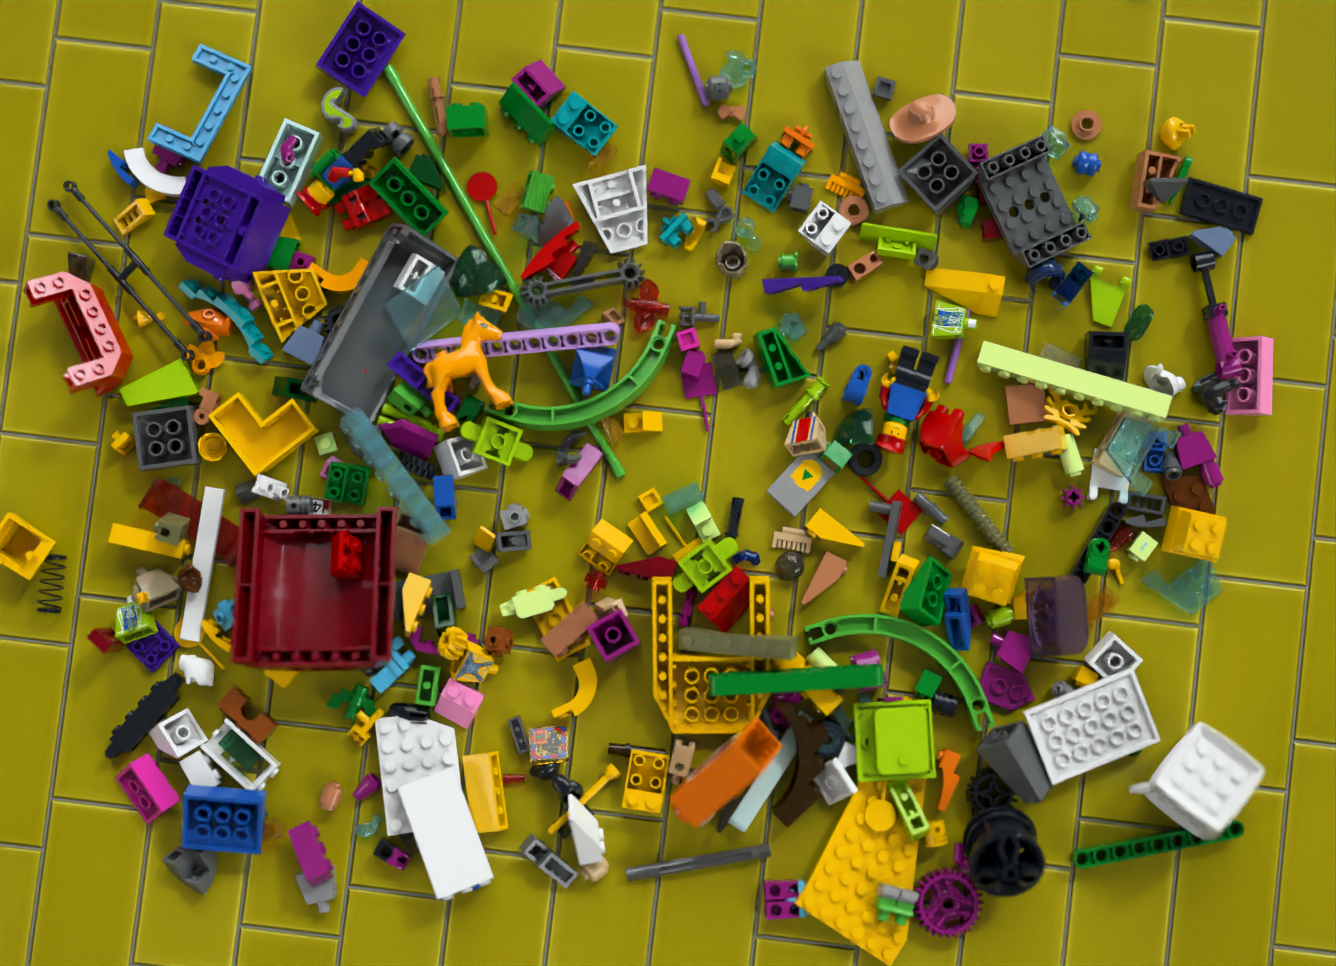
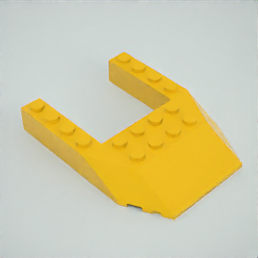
M749 576L750 635H770L769 576ZM652 577L653 696L672 733L713 734L739 732L756 716L759 718L770 693L711 696L709 694L708 675L721 672L770 670V658L711 652L672 653V577Z

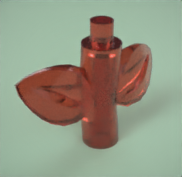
M650 279L644 280L638 291L639 298L624 300L623 307H629L630 311H636L634 326L637 332L649 330L655 323V314L667 318L669 314L670 304L657 301L660 294L659 288Z

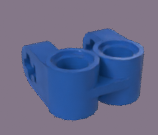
M862 364L856 367L846 385L841 400L857 406L862 404L872 375L869 366ZM860 372L863 373V379H862V380L857 379V378L860 377V374H859Z

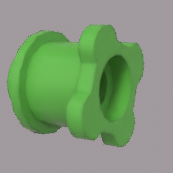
M794 252L793 255L781 253V256H778L777 266L781 268V272L793 270L794 273H797V252Z

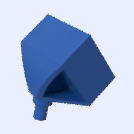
M603 346L577 348L570 385L583 387L582 394L586 396L590 395L591 389L601 392L609 389L617 349Z

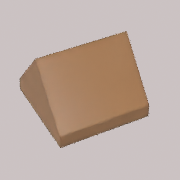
M614 307L603 312L601 315L604 323L614 322L621 326L625 322V319Z

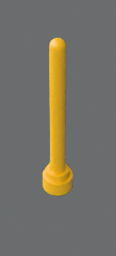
M612 763L606 767L605 775L578 800L583 806L608 781L614 778L617 779L621 775ZM569 809L548 829L550 835L555 834L570 819Z

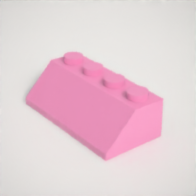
M1265 336L1231 338L1234 350L1238 353L1237 358L1241 364V375L1226 378V381L1233 378L1238 379L1239 386L1226 393L1228 407L1225 409V414L1248 416L1272 415L1273 338Z

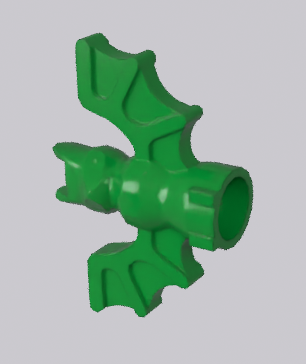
M355 684L353 692H349L344 687L340 693H332L331 699L326 702V706L337 709L343 702L349 701V707L345 711L343 720L346 718L352 719V724L359 708L364 707L369 718L377 710L374 706L375 699L366 698L369 688L360 684Z

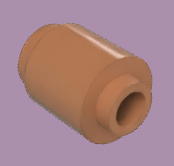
M335 781L325 783L319 800L321 808L334 811L335 807H338L344 790L340 783Z

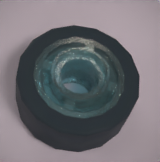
M819 720L817 723L822 722L829 731L827 733L832 739L817 751L824 758L834 757L840 753L844 746V730L834 720Z

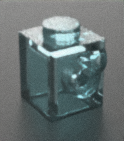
M520 212L511 229L526 240L538 243L539 224H542L540 223L541 219L535 215L529 216Z
M788 312L781 317L782 320L779 322L780 327L778 330L783 338H788L790 343L808 333L797 312L793 314Z

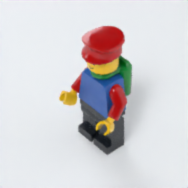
M377 127L368 129L343 154L335 148L333 150L329 149L311 168L310 177L315 178L317 176L318 178L309 186H305L302 191H297L296 195L315 216L319 217L322 210L330 208L328 202L334 197V191L338 188L343 187L352 178L354 182L364 181L363 173H366L368 179H372L377 174L374 165L366 166L368 164L366 160H370L377 149L387 147L392 141Z
M903 345L893 378L888 381V373L882 377L879 398L882 408L886 411L884 415L885 422L881 433L877 436V441L874 442L875 446L881 451L893 455L904 454L905 438L910 423L924 416L930 410L934 401L939 399L940 394L938 390L935 389V392L932 394L931 389L928 388L939 356L923 351L920 354L916 369H914L920 350Z

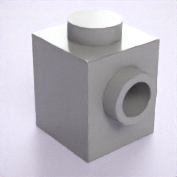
M518 503L508 505L506 510L500 511L506 531L527 525V520L530 519L528 509H524L523 505L518 506Z

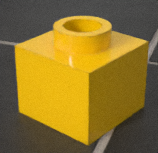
M1078 665L1071 679L1076 681L1075 685L1082 688L1096 682L1100 675L1084 666Z

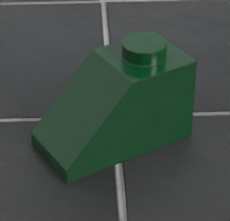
M416 154L409 171L423 185L445 193V186L436 164L432 161L433 158L426 154H422V156Z
M275 376L273 396L317 402V399L301 391V385L304 380Z
M451 592L432 596L435 629L439 638L442 636V632H446L448 627H458Z

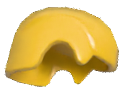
M205 433L198 441V453L207 461H218L226 453L227 443L223 436L218 433Z

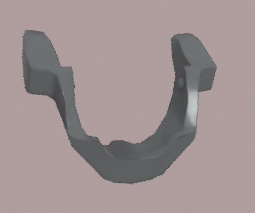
M585 429L571 430V433L559 445L556 466H567L577 463L582 459L583 455H570L568 451L575 439L585 434Z

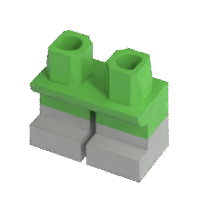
M878 883L874 906L877 907L876 918L888 922L890 912L896 913L894 923L905 926L908 917H913L914 903L917 901L919 894L913 890Z

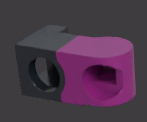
M384 836L373 852V855L403 871L412 858L407 851L399 848Z

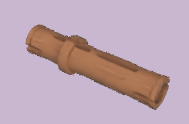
M431 77L427 79L430 89L429 100L432 101L437 135L443 136L449 134L443 104L444 94L441 91L440 78Z

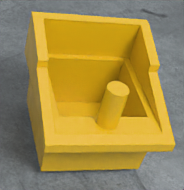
M1171 505L1161 550L1216 563L1217 559H1219L1227 517Z
M8 512L0 523V563L31 581L57 542L15 513Z
M973 546L961 588H967V595L1006 606L1013 599L1025 556Z

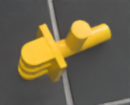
M378 708L369 718L361 710L356 716L364 725L358 722L347 735H351L354 738L353 740H357L360 743L359 746L362 747L373 736L369 730L384 712Z

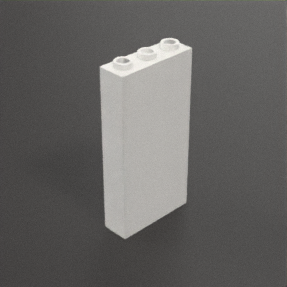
M449 767L399 786L398 791L437 898H442L445 901L453 898V893L461 891L463 894L471 891L472 886L476 884L484 886L491 883L490 879L494 877L454 767Z

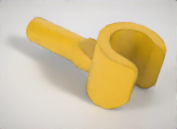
M1115 558L1108 559V569H1115L1119 584H1123L1124 581L1119 569L1120 561Z

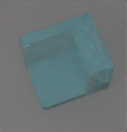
M1050 125L1042 133L1051 150L1048 155L1056 160L1070 148L1064 133Z

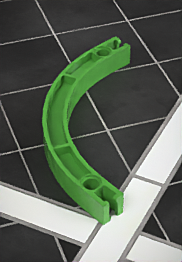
M658 319L644 353L633 368L612 387L592 398L574 404L554 407L526 405L513 401L511 406L500 411L490 409V405L486 404L483 411L488 417L504 423L539 431L575 429L604 420L632 403L653 382L670 353L677 336V327L671 324V330L667 337L664 338L661 336L662 330H665V322ZM659 344L664 345L662 349H655ZM509 410H515L512 415H506Z
M878 614L844 615L803 628L805 635L809 634V630L819 628L823 636L814 641L812 637L808 638L809 647L845 636L875 635L898 640L918 649L936 662L952 680L962 697L974 732L982 730L977 720V715L981 713L986 718L987 728L996 726L985 694L972 670L951 646L925 628L906 620ZM825 626H834L835 633L832 635L827 634ZM975 700L981 703L980 711L973 709L972 704Z

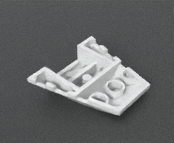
M646 165L572 184L611 254L648 244Z

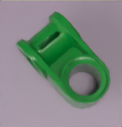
M467 394L456 416L459 425L461 426L460 420H465V418H467V421L475 423L484 408L485 402Z
M1094 538L1089 542L1083 565L1084 573L1099 576L1105 575L1110 544L1106 539ZM1096 544H1100L1102 549L1096 548Z

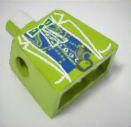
M936 300L931 337L934 340L962 339L965 336L966 329L976 331L978 320L967 318L968 311L966 308Z
M131 595L127 597V605L119 607L116 612L115 637L124 644L158 633L152 610L145 612L142 605L138 606L137 603L132 601Z

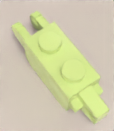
M545 584L535 586V591L527 593V589L515 592L516 596L512 597V600L501 604L500 610L502 616L517 614L520 618H527L553 610L556 605L555 601L566 598L568 591L563 587L551 590L550 586L546 587Z

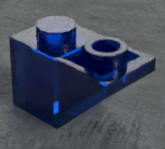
M1078 261L1051 295L1067 306L1094 272Z

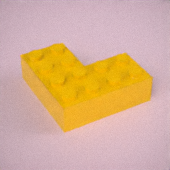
M238 392L208 415L256 477L258 473L264 475L320 431L301 405L293 398L263 420L244 394Z

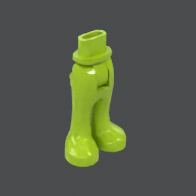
M386 399L381 411L382 414L404 419L438 435L436 443H441L444 433L437 427L438 424H433L431 421L415 414L410 417ZM380 415L377 424H390L396 421Z

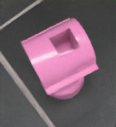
M252 280L248 283L242 281L231 283L233 292L235 294H242L249 302L247 306L251 312L263 305L261 299L255 298L251 291L253 289Z

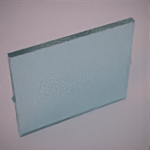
M438 265L384 304L410 352L463 313L452 292V288L449 286Z

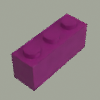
M307 821L288 830L305 878L311 887L333 878L331 870L334 867L331 860L325 856L327 849L324 843L319 841L318 837L321 834L317 825L313 826L310 821Z

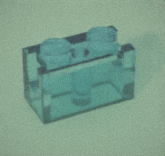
M696 481L663 496L662 500L669 515H673L705 500Z

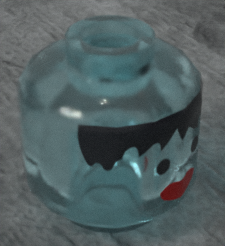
M1081 195L1072 202L1071 213L1080 223L1084 221V223L1088 222L1091 224L1098 218L1097 214L1100 207L1091 196Z

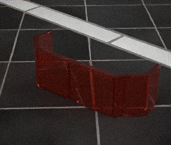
M157 477L139 503L138 508L145 509L160 518L164 517L168 512L190 518L191 521L187 535L194 540L197 539L203 503L161 477ZM221 516L215 553L230 564L229 567L236 568L239 526Z

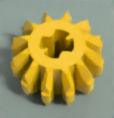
M448 627L446 632H442V636L439 638L437 652L447 660H458L460 655L463 656L464 650L467 649L466 645L469 643L467 640L468 635L458 627Z

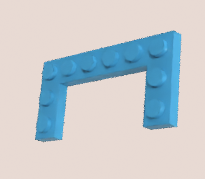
M202 44L197 48L192 57V62L225 77L192 137L156 123L147 138L149 142L198 164H201L253 70L252 66Z

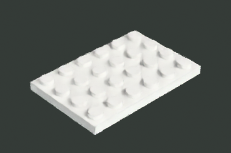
M1133 668L1126 669L1023 711L1052 785L1161 741Z

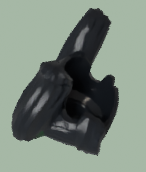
M1216 371L1202 377L1191 387V390L1198 395L1200 403L1208 413L1213 415L1222 413L1228 407V400H1221L1222 395L1239 386L1238 379L1236 378L1221 383L1223 379L1220 380Z

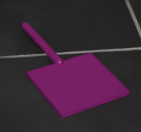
M712 362L704 364L699 381L681 375L685 399L700 397L707 432L710 429L703 396L717 394Z

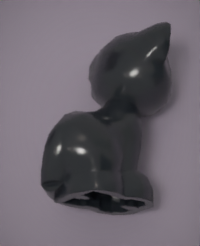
M548 752L547 754H557L558 752ZM559 757L538 759L536 765L530 768L529 773L532 777L539 778L542 781L551 780L553 788L559 793V798L563 803L569 806L568 795L570 794L577 800L583 796L582 785L574 780H568L563 774L558 773L560 769Z

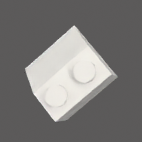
M461 436L445 440L433 447L443 475H453L454 480L483 471L488 467L483 457L470 453L473 442L463 439Z

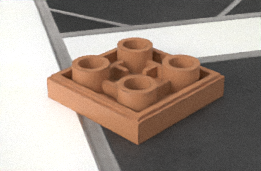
M1035 384L1004 387L1009 425L1048 421L1044 419V416L1047 415L1044 409L1046 405L1044 389L1035 387Z

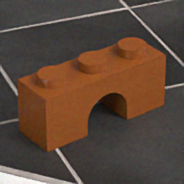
M238 686L232 687L217 704L221 707L219 710L226 717H232L235 720L234 724L239 729H245L249 733L248 737L253 742L263 743L279 724L266 712L261 713L256 719H250L245 713V706L251 698Z

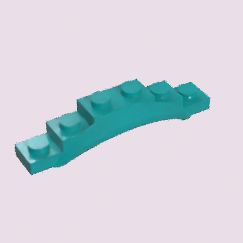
M193 278L181 282L179 288L191 300L200 298L210 302L233 320L247 341L250 348L247 352L261 365L274 357L269 347L261 343L265 336L257 328L254 322L255 318L236 301L235 297L228 293H218L210 285L203 288Z

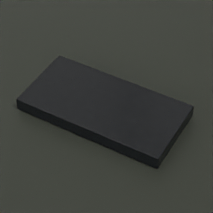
M1189 177L1178 214L1252 236L1263 198Z

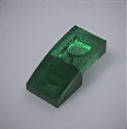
M232 729L218 743L248 771L262 757Z

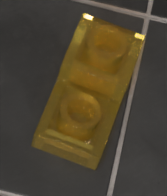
M1105 586L1078 613L1091 627L1108 610L1115 606L1120 599L1108 586Z

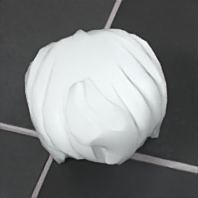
M181 655L179 669L184 671L186 684H190L191 681H197L199 685L213 686L214 665L209 659L196 657V655Z

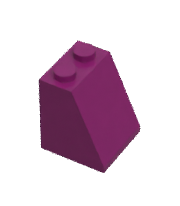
M621 608L586 627L605 662L608 664L641 646L638 637Z

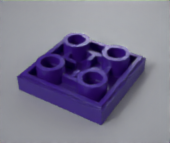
M156 619L158 633L125 645L151 673H154L181 646Z

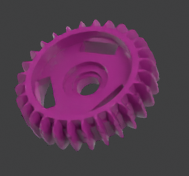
M945 866L944 872H942L937 867L936 874L930 870V877L924 874L925 881L918 880L921 887H914L919 894L917 901L914 903V906H917V908L913 909V913H919L915 919L917 921L922 919L919 923L920 927L927 925L925 932L928 933L932 929L931 935L935 937L937 932L940 939L943 938L944 934H946L948 940H950L951 934L958 939L959 932L965 936V929L971 932L970 925L977 926L974 919H981L977 912H983V909L978 907V905H982L984 902L978 900V898L982 897L983 894L976 893L980 888L977 885L973 886L975 884L973 879L968 881L970 878L968 873L963 877V870L961 869L956 873V868L952 867L951 872H949L948 867ZM955 879L970 891L966 896L952 885ZM927 889H931L929 908H923L924 895ZM946 898L953 900V907L950 909L943 907V901ZM959 917L963 918L960 924L951 927H945L944 922Z

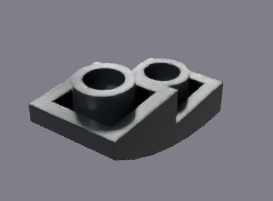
M1187 236L1148 243L1152 262L1190 255Z

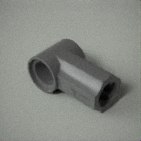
M933 524L923 537L951 559H955L964 545L963 541L951 534H947Z

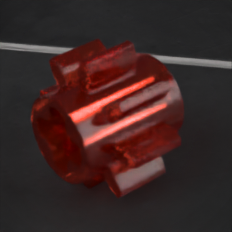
M594 569L592 573L587 572L584 579L587 582L586 588L598 593L600 589L605 590L608 583L605 580L606 574Z

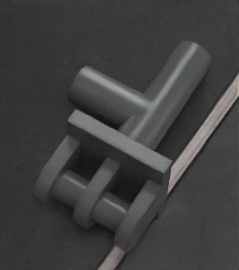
M699 302L698 313H695V306L679 307V310H681V315H679V318H681L680 327L691 328L695 325V321L719 322L720 316L717 314H706V302Z

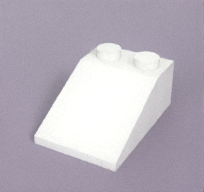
M572 794L568 795L570 823L579 864L584 865L603 861L602 853H606L604 841H601L604 840L603 828L599 829L598 821Z

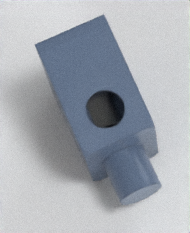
M317 320L313 321L309 329L300 325L282 350L312 365L326 341L325 337L319 335L324 325Z

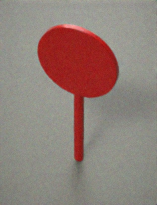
M478 172L468 180L467 191L474 200L485 202L493 234L496 235L497 231L488 200L496 194L497 182L491 174Z

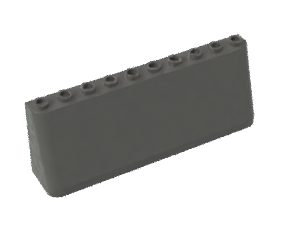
M391 224L301 385V391L367 427L373 424L379 408L384 405L385 397L394 387L395 379L398 375L387 364L398 351H401L407 357L412 354L413 346L422 336V329L430 321L434 307L440 303V296L448 288L452 274L458 270L460 259L406 224ZM412 253L420 255L445 272L426 306L393 287Z

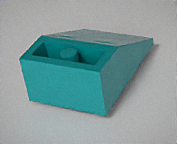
M574 91L551 119L558 132L593 156L599 153L619 127Z
M774 141L770 144L742 193L774 213L807 161Z

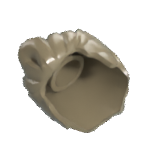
M723 241L716 251L715 261L722 274L734 279H739L744 275V271L747 269L748 258L746 251L740 243L736 241Z

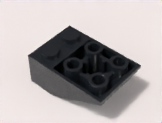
M1088 331L1085 333L1084 370L1124 382L1128 352V332Z

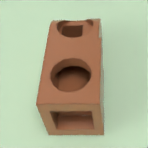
M872 251L846 267L849 274L848 277L855 284L884 263L879 255H877V252Z
M201 388L199 395L203 396L199 409L194 413V420L200 425L207 426L212 423L208 415L219 407L223 395Z

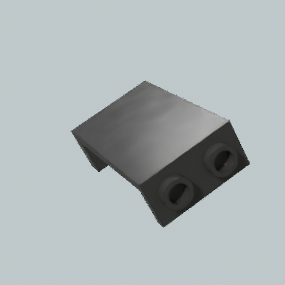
M459 569L424 576V578L431 580L433 592L429 599L426 598L424 602L426 608L422 616L434 614L432 596L451 592L454 609L467 607ZM406 580L394 582L393 617H396V621L404 620L402 588Z

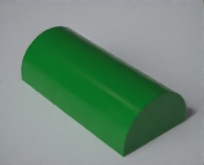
M396 156L368 182L412 229L424 237L449 214V211Z

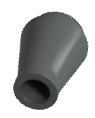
M1168 451L1164 453L1163 475L1168 480L1179 479L1183 470L1175 452Z

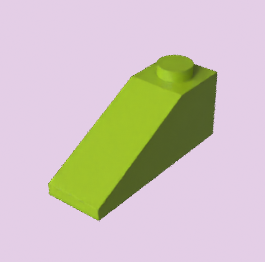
M894 780L887 783L901 825L910 843L928 836L930 826L907 780Z

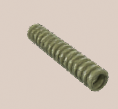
M958 475L948 479L943 486H947V491L952 493L951 496H954V500L959 502L958 505L963 507L962 510H965L966 515L970 516L969 519L974 521L973 524L978 526L977 529H980V533L985 535L984 538L989 540L988 543L993 545L992 548H995L996 551L1011 553L1014 547L1009 545L1010 542L1006 541L1007 538L1002 536L1003 533L999 532V528L994 526L995 523L991 522L992 519L988 518V514L983 512L984 509L980 508V503L977 504V500L972 498L973 495L968 493L969 489H965V484L962 485V481L957 479Z

